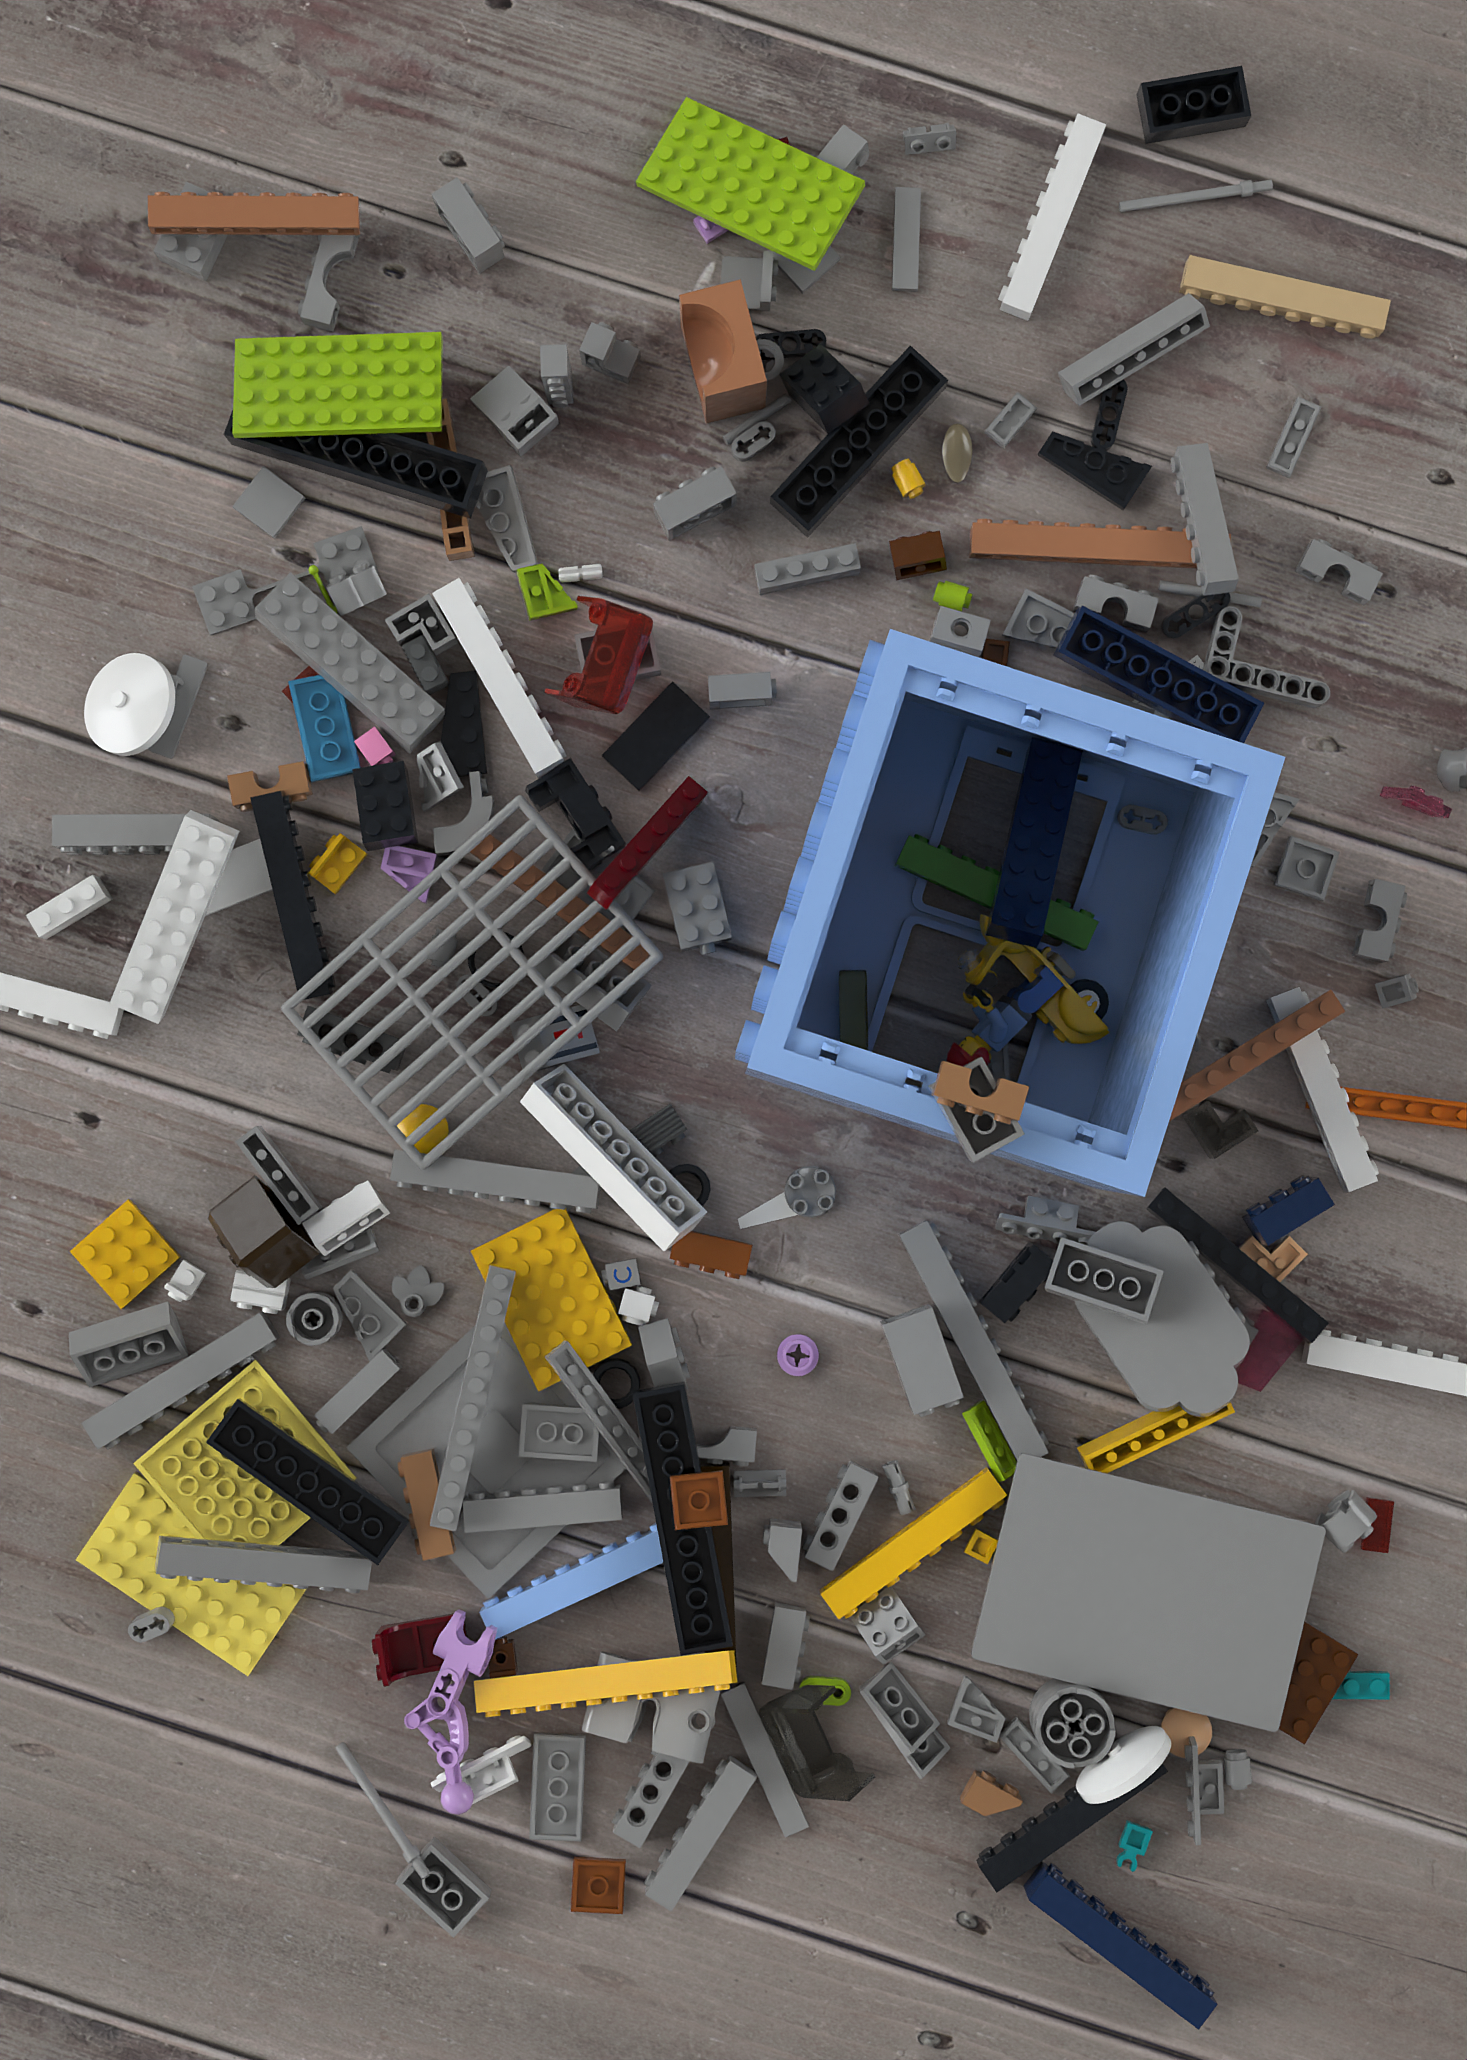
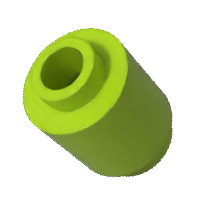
M939 581L933 601L938 602L939 606L962 612L963 608H969L973 594L968 593L969 587L950 581H945V583Z

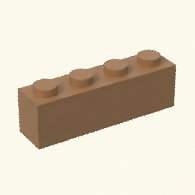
M434 1448L402 1455L400 1458L401 1462H398V1471L400 1477H405L407 1487L403 1488L406 1503L411 1504L412 1513L409 1514L411 1528H416L418 1539H415L417 1554H422L423 1561L454 1554L456 1546L452 1531L430 1526L440 1480Z

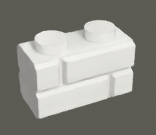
M236 1270L230 1300L237 1302L236 1307L252 1309V1306L255 1305L263 1307L262 1312L277 1314L278 1310L286 1308L291 1278L286 1279L276 1288H267L252 1276H248L244 1270Z

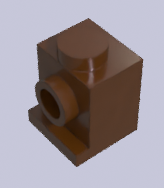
M507 1636L495 1639L493 1654L489 1661L490 1679L517 1674L518 1667L514 1639L507 1640ZM502 1653L505 1655L506 1660L500 1662L497 1660L496 1655Z

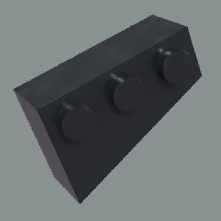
M1028 1242L979 1300V1303L1003 1323H1006L1008 1320L1012 1322L1021 1311L1019 1307L1025 1301L1029 1302L1036 1294L1037 1287L1048 1279L1053 1260L1034 1244Z

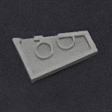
M1274 792L1251 867H1255L1300 799Z
M352 1269L333 1287L346 1316H348L355 1330L358 1340H360L366 1352L368 1360L371 1361L407 1323Z

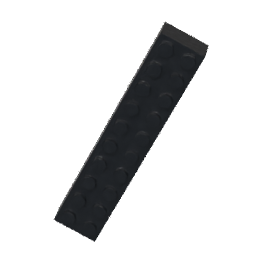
M233 410L224 432L231 445L470 519L488 472L482 460L394 433L234 438L232 434Z
M685 1381L633 1391V1400L680 1656L732 1647L733 1639L712 1526L675 1530L670 1476L702 1473Z

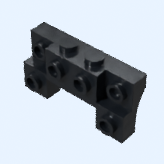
M571 758L526 786L525 792L538 812L554 803L558 804L582 841L570 848V850L589 871L602 864L604 859L625 848L626 843L611 820L613 818L609 809L606 806H601L596 789L592 785L588 786Z

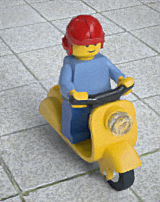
M980 914V929L987 944L981 952L977 949L972 951L970 949L965 950L958 957L960 962L957 965L960 970L964 969L966 982L970 983L965 993L963 992V1000L973 1005L972 1010L979 1019V1023L972 1030L975 1037L967 1036L959 1045L955 1042L952 1043L947 1053V1062L963 1067L982 1057L988 1066L992 1059L990 1051H1000L1033 1017L1030 1013L1037 1011L1035 1013L1036 1016L1044 1024L1049 1022L1055 1029L1052 1033L1061 1043L1065 1041L1071 1044L1091 1043L1110 1033L1107 1030L1108 1027L1102 1021L1109 1006L1108 994L1102 985L1088 979L1076 980L1069 985L1062 976L1065 975L1067 978L1073 979L1075 971L1058 953L1052 952L1050 947H1045L1039 952L1034 947L986 936L989 917ZM1000 955H1004L1027 979L1019 987L1010 989L1007 996L1003 995L992 1006L993 998L986 992V989L995 987L998 978L995 972L990 969Z

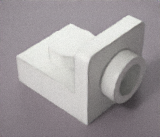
M183 1260L170 1282L166 1283L164 1288L169 1291L168 1295L179 1302L191 1300L207 1272L187 1260Z

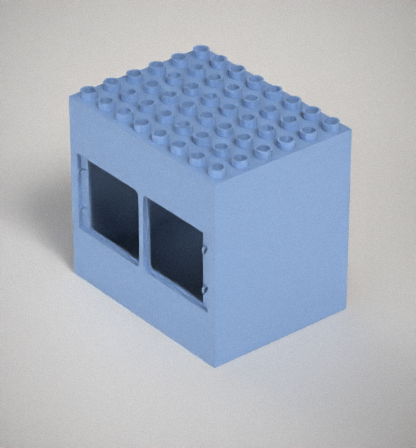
M890 629L885 644L873 640L869 641L854 693L851 696L842 723L837 745L834 748L826 772L820 797L810 821L802 853L795 867L784 909L781 911L771 941L767 961L780 964V968L778 970L763 966L753 996L751 1010L764 1014L761 1024L749 1020L745 1021L737 1045L735 1059L748 1063L745 1072L747 1075L960 1144L928 1085L936 1082L938 1073L873 1053L872 1050L914 925L926 926L984 946L987 942L981 933L980 922L924 904L922 896L927 880L900 869L895 864L909 835L912 837L915 834L921 835L929 840V845L938 847L967 757L1022 774L1026 752L1032 738L1083 750L1078 775L1088 777L1087 782L1077 779L1074 791L1106 801L1107 804L1073 910L1077 912L1080 909L1086 910L1094 914L1093 919L1099 921L1085 951H1081L1063 942L1057 947L1040 942L1036 949L1041 952L1043 948L1050 947L1052 952L1058 953L1075 971L1073 979H1069L1065 975L1062 976L1069 985L1076 980L1088 979L1096 981L1104 987L1108 994L1109 1006L1102 1021L1108 1027L1107 1030L1110 1033L1091 1043L1071 1044L1067 1041L1061 1043L1052 1033L1055 1029L1049 1022L1044 1024L1037 1018L1017 1083L1029 1086L1020 1120L1018 1121L1025 1134L990 1154L1096 1189L1145 1197L1285 757ZM997 748L1006 752H1012L1011 757L996 753ZM1127 805H1137L1159 810L1166 815L1168 825L1163 832L1156 835L1126 829L1119 824L1118 813ZM1132 810L1124 814L1129 824L1133 820L1140 821L1141 817L1133 816ZM1157 816L1150 820L1145 819L1144 821L1151 823L1153 829L1161 826ZM840 970H866L868 1051L840 1042ZM906 1077L923 1082L922 1086L918 1087L906 1083Z

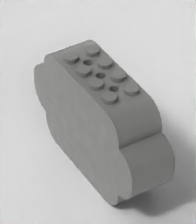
M1117 1221L1095 1232L1088 1240L1087 1246L1164 1271L1148 1324L1075 1301L1080 1315L1137 1400L1151 1411L1165 1412L1179 1405L1185 1412L1197 1417L1213 1415L1232 1401L1238 1387V1376L1235 1368L1243 1362L1249 1349L1250 1339L1248 1331L1243 1324L1246 1320L1238 1307L1234 1309L1228 1302L1230 1301L1228 1292L1223 1285L1219 1287L1214 1282L1215 1274L1207 1263L1202 1264L1198 1259L1200 1252L1192 1241L1187 1243L1180 1232L1168 1226L1152 1227L1142 1233L1139 1228L1131 1223Z

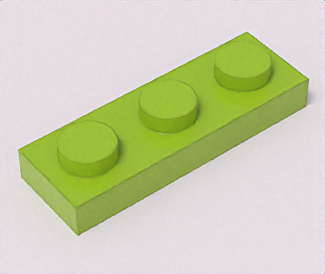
M984 1400L979 1401L965 1410L962 1415L999 1483L1014 1474L1017 1461Z

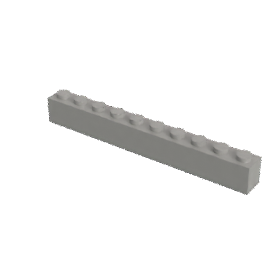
M924 1220L899 1233L898 1235L1016 1461L1021 1453L1038 1457L1048 1454L1046 1446L1049 1445V1442L1044 1432H1038L1033 1424L1037 1422V1419L1030 1407L1026 1409L1021 1400L1025 1396L1018 1384L1014 1386L1009 1377L1013 1373L1006 1361L1002 1363L997 1354L1001 1350L994 1338L990 1340L985 1330L989 1329L984 1317L976 1315L973 1307L977 1306L970 1292H964L961 1284L965 1283L958 1269L953 1271L949 1263L953 1258L946 1246L941 1248L937 1240L941 1235L934 1222L929 1225L928 1221Z
M489 1265L430 1519V1526L451 1531H456L515 1278V1270Z

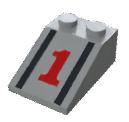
M582 1005L570 1007L579 1018L588 1012ZM545 1014L511 1023L510 1028L514 1042ZM563 1014L557 1017L518 1052L522 1069L572 1026ZM592 1022L537 1071L599 1054L600 1051Z

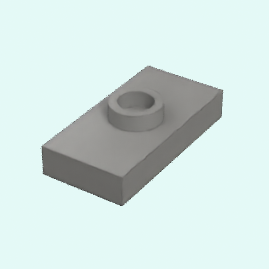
M1017 392L984 433L1004 449L1035 413L1037 407Z

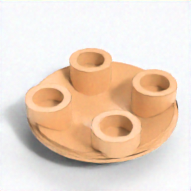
M1171 1708L1166 1712L1160 1726L1171 1740L1169 1752L1181 1758H1185V1745H1189V1737H1195L1198 1755L1206 1750L1212 1738L1211 1722L1206 1715L1177 1708Z

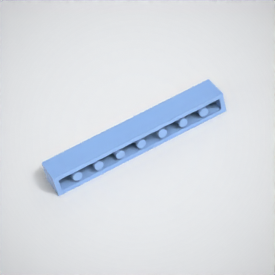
M656 1523L649 1526L650 1531L641 1534L640 1531L628 1535L626 1537L627 1541L617 1545L616 1542L604 1546L602 1548L603 1552L593 1556V1553H589L578 1559L579 1563L570 1567L569 1564L558 1567L554 1570L556 1574L547 1578L545 1574L531 1580L532 1585L523 1589L521 1585L507 1591L508 1596L498 1599L495 1596L483 1602L484 1607L479 1612L486 1628L490 1627V1625L497 1627L495 1639L500 1638L663 1563Z

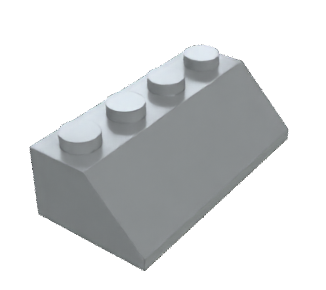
M577 930L535 968L546 979L590 939ZM598 946L556 983L555 986L568 995L612 955ZM619 962L576 1002L589 1011L633 971ZM641 978L602 1012L598 1018L617 1032L652 985Z
M168 1301L69 1332L70 1357L89 1387L188 1357L178 1318Z

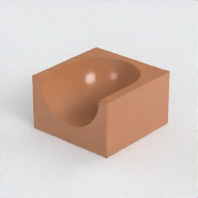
M741 279L680 294L681 328L706 423L765 408L767 379Z

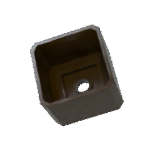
M255 1175L209 1212L208 1220L218 1234L217 1240L229 1251V1258L232 1263L267 1288L278 1287L320 1254L303 1225L296 1223L271 1188Z

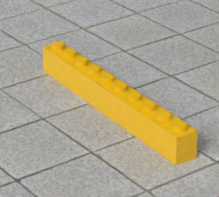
M721 1651L475 1680L476 1713L485 1712V1717L501 1716V1710L510 1709V1715L526 1713V1707L534 1706L536 1712L551 1710L552 1704L560 1703L561 1709L577 1707V1701H586V1706L602 1704L603 1698H611L612 1703L628 1701L627 1696L637 1695V1700L653 1698V1693L663 1692V1697L679 1695L678 1690L688 1689L689 1694L704 1692V1687L714 1686V1691L730 1689V1684L737 1683L734 1651Z

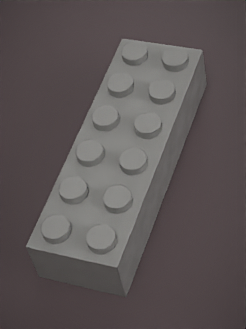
M186 814L52 815V846L60 849L61 853H66V855L81 856L82 851L99 856L108 855V851L118 853V855H134V851L142 852L144 855H160V851H171ZM201 814L219 822V819L211 814Z

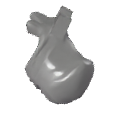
M1467 747L1458 750L1443 749L1437 764V777L1442 786L1450 792H1459L1462 789L1467 790Z

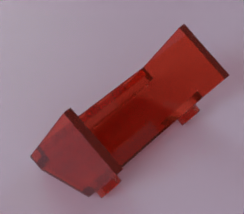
M578 595L576 600L590 607V622L598 625L582 673H572L564 680L562 691L546 688L544 693L573 707L619 714L627 704L653 628V620L644 613L605 599Z

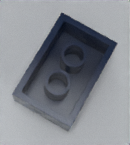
M1302 1175L1290 1182L1292 1187L1283 1191L1279 1189L1268 1196L1269 1201L1262 1204L1259 1202L1246 1209L1247 1214L1242 1216L1254 1238L1260 1244L1267 1246L1335 1205L1319 1178L1304 1177Z

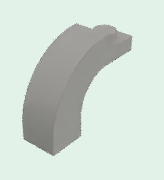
M480 771L469 772L472 804L468 815L456 825L433 828L435 853L438 856L451 855L493 818L495 799L493 796L484 797V793H488L487 778H482Z

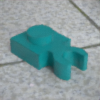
M1129 1820L1126 1821L1118 1843L1119 1847L1124 1849L1116 1858L1118 1867L1122 1866V1862L1125 1859H1130V1871L1134 1872L1136 1870V1855H1145L1153 1833L1152 1829Z

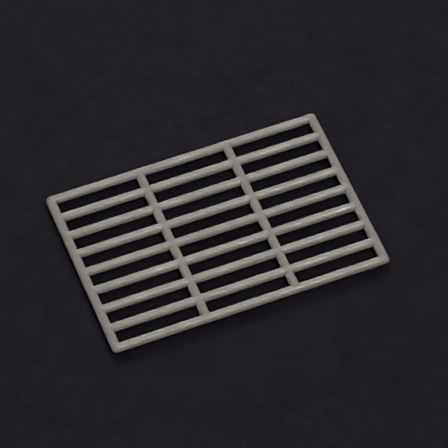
M518 795L281 1006V1010L420 1169L425 1170L663 959V954L615 900L609 907L610 911L616 916L611 922L549 977L545 979L535 967L603 907L597 901H594L529 960L518 949L587 886L591 887L596 880L593 874L522 795ZM520 808L529 820L459 882L450 869ZM537 827L547 839L476 901L467 889ZM555 847L564 859L499 917L493 920L484 908L549 850ZM569 867H572L581 878L511 940L501 928ZM442 877L452 889L381 951L372 939ZM460 897L468 909L398 970L389 958L456 898ZM476 916L486 928L418 989H415L406 978ZM624 925L633 937L568 995L562 998L553 986L618 928ZM494 936L503 948L438 1006L432 1009L423 997L488 939ZM641 944L650 957L579 1018L570 1006ZM362 947H365L373 956V959L303 1020L294 1008ZM511 955L520 965V968L450 1029L440 1017ZM381 966L391 978L325 1037L320 1039L311 1027ZM528 975L537 987L467 1049L458 1036ZM399 986L408 997L337 1059L328 1047L395 987ZM545 994L555 1006L484 1068L474 1056ZM416 1005L425 1017L357 1078H354L345 1067ZM563 1014L572 1026L506 1085L501 1087L492 1075L557 1017ZM433 1025L442 1037L372 1098L362 1086L427 1028ZM450 1044L460 1056L389 1118L380 1108V1105ZM467 1063L476 1076L406 1137L397 1125ZM484 1083L494 1095L423 1157L414 1144Z

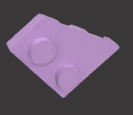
M401 846L385 848L381 870L410 892L435 869L438 855ZM430 888L418 898L421 902L427 904Z

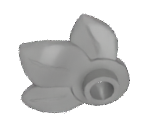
M422 1265L413 1269L407 1279L395 1276L392 1282L393 1295L401 1301L402 1311L410 1317L420 1316L424 1313L427 1306L437 1304L444 1291L443 1283H430L429 1274ZM411 1299H416L419 1302V1306L416 1309L410 1307L409 1302Z

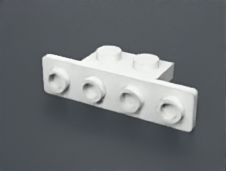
M520 1735L514 1736L507 1740L506 1745L500 1748H490L483 1753L484 1756L476 1760L469 1759L460 1764L462 1781L468 1784L474 1793L472 1804L518 1782L509 1757L531 1747L532 1744L528 1738ZM445 1772L439 1774L436 1777L437 1779L431 1782L432 1788L438 1792H442L443 1788L447 1785Z

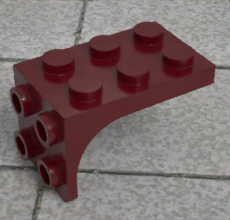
M454 1613L381 1626L375 1634V1638L372 1639L374 1655L378 1654L379 1665H376L378 1681H382L383 1686L386 1687L401 1678L440 1671L444 1659L434 1655L433 1649L440 1633L444 1630ZM464 1621L463 1631L465 1636L468 1638L466 1624Z

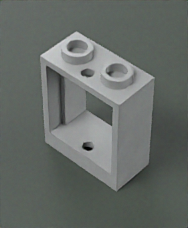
M770 672L708 676L710 709L771 706L772 699L776 698V679H771Z

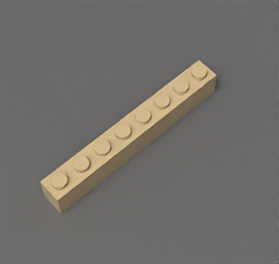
M1192 255L1188 257L1185 263L1179 293L1185 295L1189 293L1195 299H1200V297L1210 299V302L1213 304L1224 305L1228 303L1235 305V308L1239 310H1259L1261 314L1266 316L1277 314L1285 316V319L1289 321H1308L1315 327H1325L1326 325L1334 327L1336 331L1341 333L1357 332L1360 333V336L1369 339L1379 337L1384 331L1391 300Z

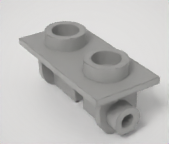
M949 123L930 126L931 132H926L925 126L908 127L906 131H903L905 155L956 149V129L954 125H949Z
M786 1469L734 1471V1497L786 1496Z

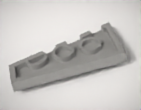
M508 465L487 472L476 507L481 512L487 527L492 532L497 545L514 573L519 568L537 565L538 561L513 467Z
M1025 589L1002 636L1057 648L1075 613Z

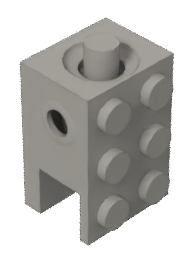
M714 862L663 873L674 918V926L682 952L699 948L701 955L716 952L714 944L732 940Z

